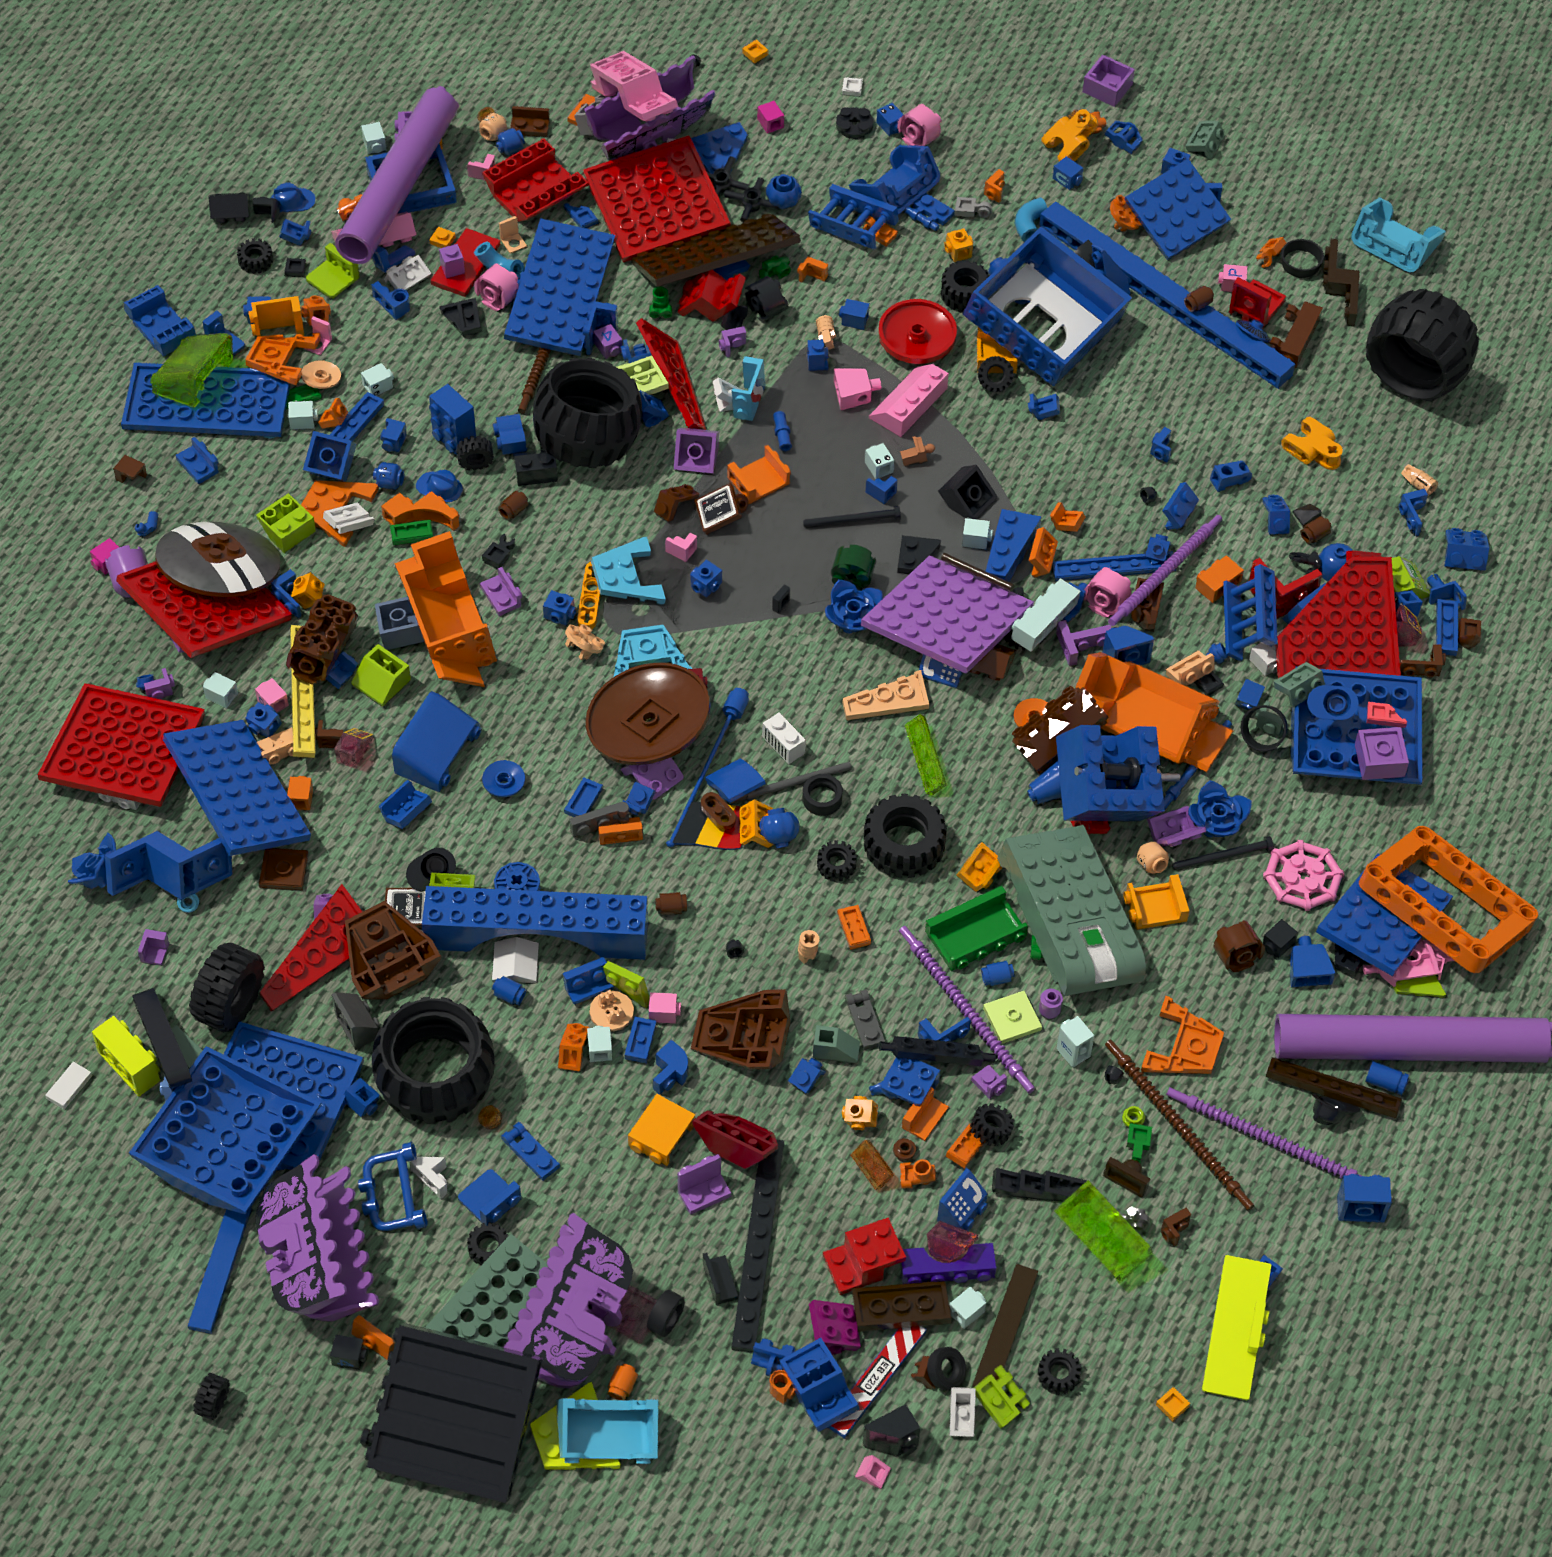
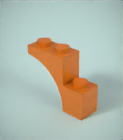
M432 491L414 504L410 498H405L399 493L381 506L382 516L390 525L431 520L446 525L453 531L459 527V514L457 510L450 508L441 496H437Z

